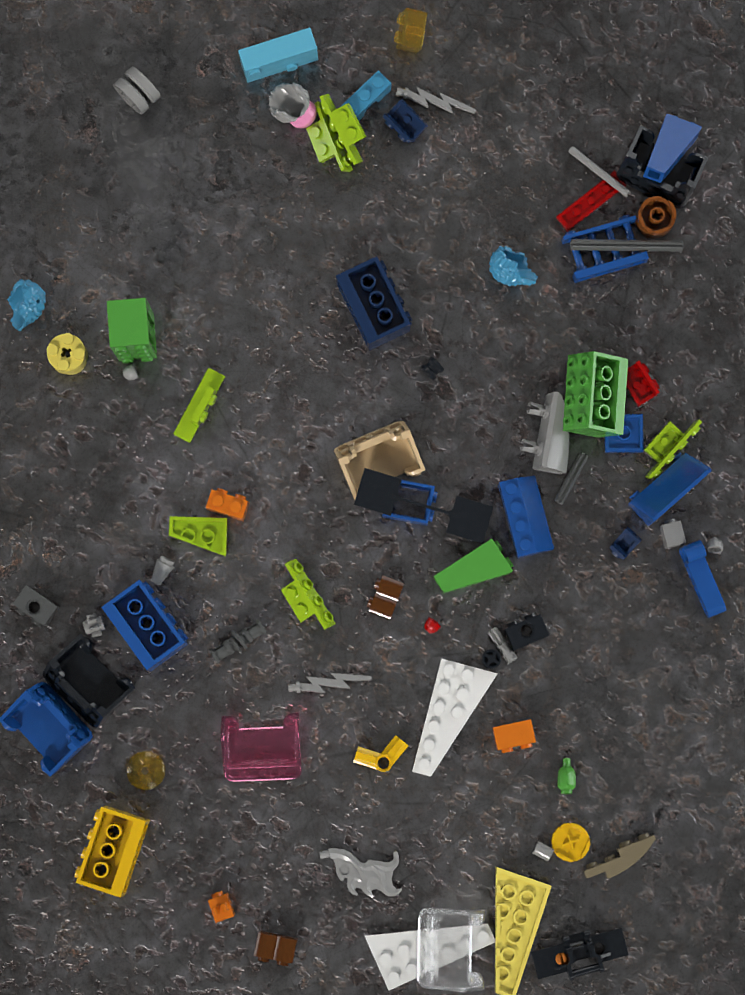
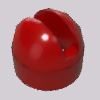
M428 617L424 624V629L431 634L436 633L441 627L431 617Z

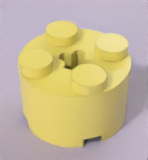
M65 333L51 340L47 346V357L56 371L62 374L74 375L82 371L86 366L88 351L78 337ZM67 351H68V352L70 353V355H71V356L68 357V358H67V356H65V353H66Z

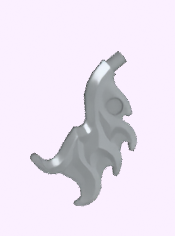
M329 848V850L319 851L321 859L329 857L333 859L339 879L343 881L344 878H347L348 890L353 895H358L355 891L356 888L362 889L370 897H375L372 893L374 889L382 891L387 896H396L402 891V888L396 889L392 884L393 871L399 864L397 851L393 852V860L390 862L367 860L365 863L360 862L352 853L345 849Z

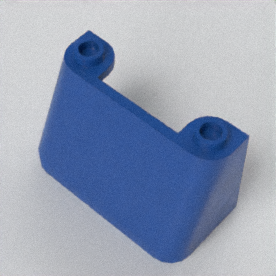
M39 682L27 689L0 717V722L6 730L16 731L19 729L44 757L40 761L41 769L50 777L93 738L90 729L52 687L45 682Z

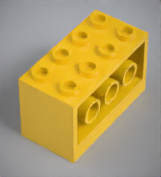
M101 806L95 812L93 820L96 823L89 830L87 839L90 841L88 846L84 847L81 858L83 862L82 865L77 867L74 877L77 878L76 883L121 898L126 894L150 820L109 806ZM118 827L119 834L114 835L112 829ZM111 846L113 853L108 854L106 847ZM105 865L107 871L102 873L100 866Z

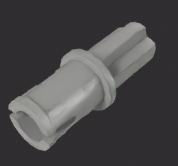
M497 627L492 628L488 635L497 646L496 650H499L507 664L512 663L518 657L511 649L510 642L505 640Z

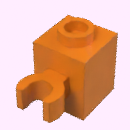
M222 891L211 894L212 898L208 900L215 923L235 916L228 892L223 894Z

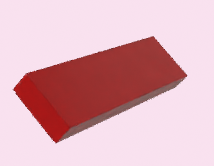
M615 170L611 174H609L619 183H621L624 187H626L627 184L618 180L617 172ZM602 180L557 215L556 219L569 232L616 195L618 191Z

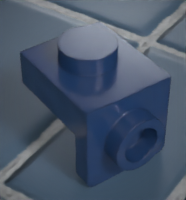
M627 527L609 548L615 557L624 560L642 539Z

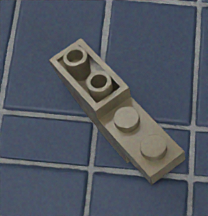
M644 833L637 836L638 840L634 842L626 840L619 843L620 847L616 848L617 857L613 854L605 857L602 863L597 864L595 861L585 865L587 869L582 870L585 878L588 879L603 872L608 879L620 874L635 864L648 851L656 839L655 836Z

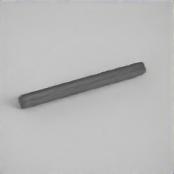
M571 239L570 241L571 250L681 252L684 247L683 241Z

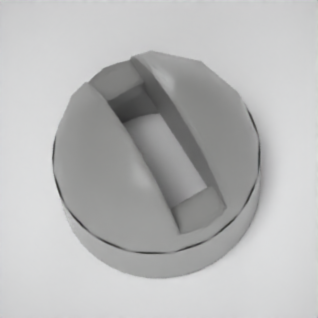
M133 364L124 368L123 376L127 380L131 381L139 378Z
M716 537L711 538L707 544L708 552L713 554L721 553L723 551L722 540Z

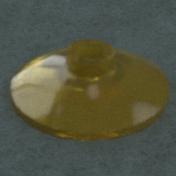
M142 751L135 754L127 764L126 773L128 780L138 789H154L163 781L165 776L163 760L156 753L150 751ZM143 767H147L149 770L146 775L142 773Z

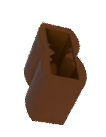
M382 575L381 579L377 578L373 588L377 591L374 597L370 596L366 606L370 608L369 612L391 620L404 583Z
M259 931L254 956L258 957L257 960L262 962H269V959L276 960L278 965L288 966L289 963L292 964L294 961L298 939Z

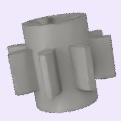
M95 613L87 615V620L83 621L86 634H92L94 638L101 636V631L106 629L103 617H97Z

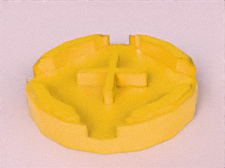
M564 823L557 827L552 834L551 845L554 853L560 859L574 862L585 857L589 851L590 838L585 828L579 824Z

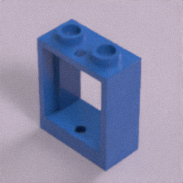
M401 480L399 487L429 492L427 505L431 506L432 502L436 503L438 492L434 491L435 486ZM426 508L424 519L392 513L391 516L383 514L382 517L428 526V521L432 522L434 510Z

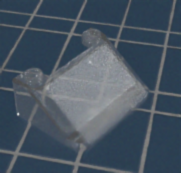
M424 908L420 911L418 920L417 980L422 988L457 992L484 990L483 976L478 972H471L472 926H480L484 923V909Z

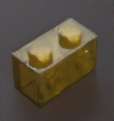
M405 8L399 13L397 19L399 30L396 31L394 37L396 49L418 53L422 49L427 12Z

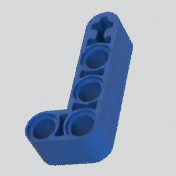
M698 540L679 548L680 556L707 618L725 612L726 606L705 556L707 554L702 541Z

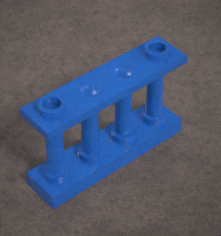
M624 215L618 221L580 232L575 230L565 233L561 241L562 244L570 243L571 239H583L586 237L588 239H596L595 235L603 232L606 233L608 240H616L613 230L624 227L627 240H635L631 224H634L637 218L636 215L632 217ZM572 250L577 266L576 272L573 273L572 277L574 283L647 263L649 259L647 251H631L630 256L623 258L619 251H611L613 255L612 261L605 263L602 260L600 251L591 250L595 264L593 267L587 268V266H584L580 250Z

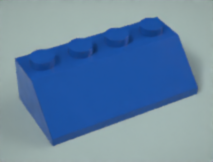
M519 477L499 482L498 487L517 559L554 550L536 477Z

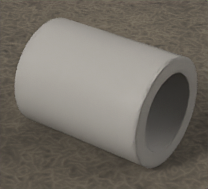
M538 841L532 853L549 861L554 849Z

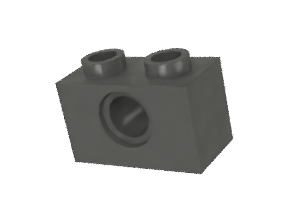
M25 585L13 602V605L17 607L15 611L23 616L28 614L32 617L31 622L39 627L41 625L47 627L60 609V607L27 585ZM38 602L40 609L38 612L33 613L31 605Z

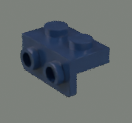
M400 99L389 113L383 115L386 125L391 129H395L399 133L398 137L405 143L414 142L428 127L403 99Z

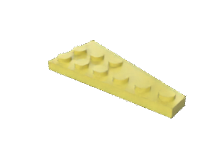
M496 866L495 993L500 995H516L552 886Z

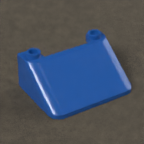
M680 452L672 460L674 463L641 493L637 490L629 497L632 501L628 505L649 527L706 477L712 469L687 453L682 455Z

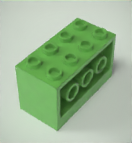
M135 298L107 301L110 348L118 360L128 364L133 363L134 360L141 359L142 362L153 361V358H157L154 313L147 299Z
M596 351L568 355L563 431L596 438L623 435L628 359Z

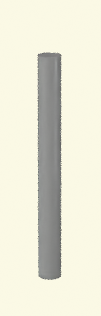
M574 146L569 149L568 152L622 195L627 197L630 194V190Z

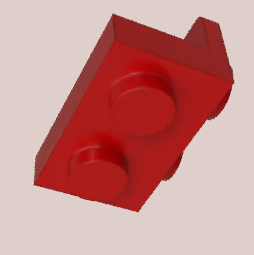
M637 361L628 368L626 386L627 391L638 407L660 393L657 381L650 378L648 367L645 363L641 364L640 361Z

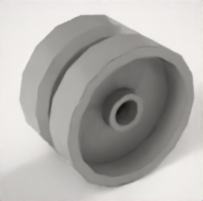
M131 66L125 72L127 80L119 78L113 84V87L129 106L143 115L149 109L147 101L155 103L161 95L146 76Z

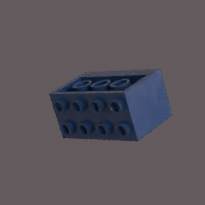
M377 256L336 275V284L369 351L410 332V326L412 325V318L409 312H404L403 310L404 302L400 294L396 295L395 284L392 278L387 277V268L384 261H379ZM386 317L388 318V320L384 321L382 320V318Z

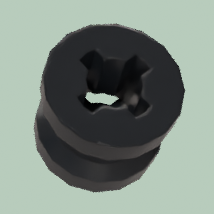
M433 357L428 359L427 364H423L420 367L433 381L438 373L444 371L441 364Z
M494 649L485 651L481 658L482 664L488 669L498 667L501 663L500 653Z

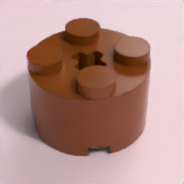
M653 196L646 199L641 204L636 215L638 230L646 238L656 239L667 235L676 220V209L673 203L661 196ZM653 215H655V217H659V220L653 218Z

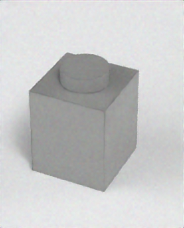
M675 519L663 521L664 525L660 526V531L665 549L686 544L681 521L675 522Z

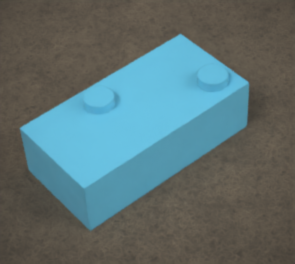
M310 27L238 50L247 83L286 70L291 72L299 66L318 61L317 46Z

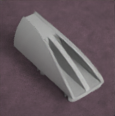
M551 392L546 394L544 405L533 402L528 403L527 406L534 409L526 410L527 413L542 416L537 442L522 439L521 443L529 447H520V451L535 453L532 469L562 474L567 472L569 432L563 431L565 407L563 397L559 392Z

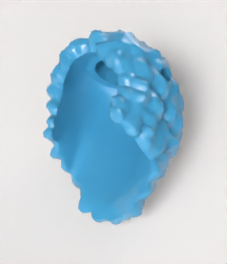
M499 246L492 253L489 271L498 282L508 286H530L535 284L538 276L531 269H528L527 257H525L524 253H515L510 247L507 248L506 246Z
M20 279L13 286L11 295L7 298L9 305L13 309V317L10 321L12 326L18 331H21L28 324L35 322L45 309L46 293L37 283L31 282V280Z

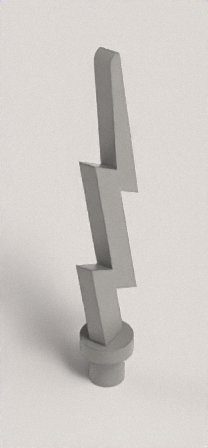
M406 87L405 89L397 88L396 95L403 96V99L408 98L426 108L429 107L428 101L450 113H453L450 106L473 114L476 112V109L440 93V99L418 87L416 88L418 94Z
M330 673L335 679L306 676L311 684L295 681V684H288L289 692L296 691L297 693H301L300 691L325 693L320 686L350 689L344 681H370L372 677Z

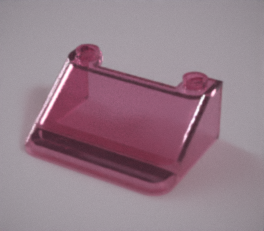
M299 713L286 715L283 720V727L239 728V722L235 717L222 716L220 735L224 777L228 781L296 779L301 775Z

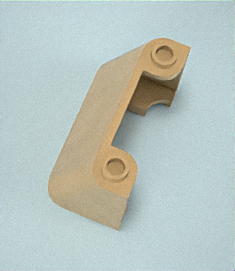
M404 421L394 422L334 449L354 500L356 499L364 468L394 477L404 473L407 476L416 477L422 471H425L410 429Z

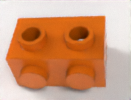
M217 488L216 491L211 489L206 509L244 522L250 504L246 497L235 494V496L228 495V491Z
M531 719L492 727L496 749L501 750L502 753L511 752L513 747L520 746L521 749L530 748L532 743L536 742Z

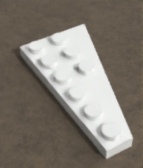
M441 659L412 772L432 776L498 673Z
M488 923L365 935L388 990L495 943V938Z

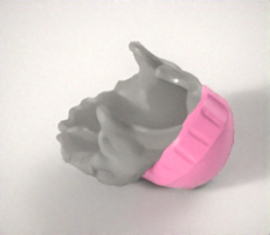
M295 82L292 84L281 83L275 87V90L271 91L269 110L277 120L303 129L309 127L314 122L317 116V109L315 104L310 101L308 91L303 89L301 85Z

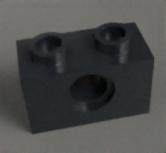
M534 612L525 616V621L518 623L515 620L506 624L508 628L504 629L513 651L550 636L541 614L536 616ZM522 626H529L531 628L529 636L522 635Z

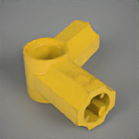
M395 735L381 753L358 746L353 763L386 772L391 769L408 745ZM382 757H386L389 760V766L385 769L378 766V760Z

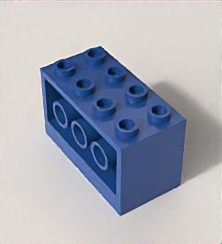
M138 580L101 608L145 669L151 672L188 645L186 642L188 637L182 629L175 627L176 620L169 612L165 613L163 609L166 607L160 598H154L152 594L155 591L146 581ZM136 604L141 605L138 612L134 611ZM147 620H152L150 627H145ZM158 635L163 636L162 643H156Z

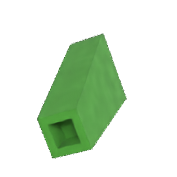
M490 539L436 574L433 578L445 594L508 575L513 572L512 567L514 565L508 557L505 558L501 553L503 548L499 542H494L493 539Z

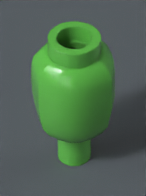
M563 758V766L558 771L557 785L561 790V794H572V790L576 786L575 770L570 766V758Z

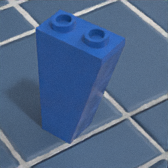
M666 114L643 177L661 183L697 140L702 126L680 119L677 116Z

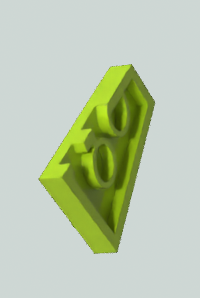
M170 516L169 536L226 557L228 518Z

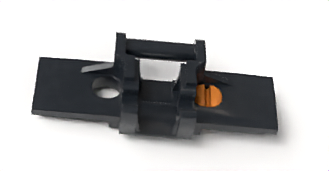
M622 928L596 935H591L589 929L573 935L562 936V943L559 945L531 952L538 979L567 972L570 981L598 971L602 973L604 972L603 962L629 955ZM596 943H602L604 946V950L600 954L595 952L594 945ZM585 958L595 959L596 964L574 970L571 968V964Z

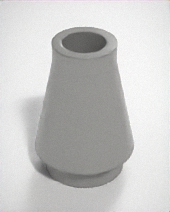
M161 555L156 561L150 581L161 585L173 570L175 562Z

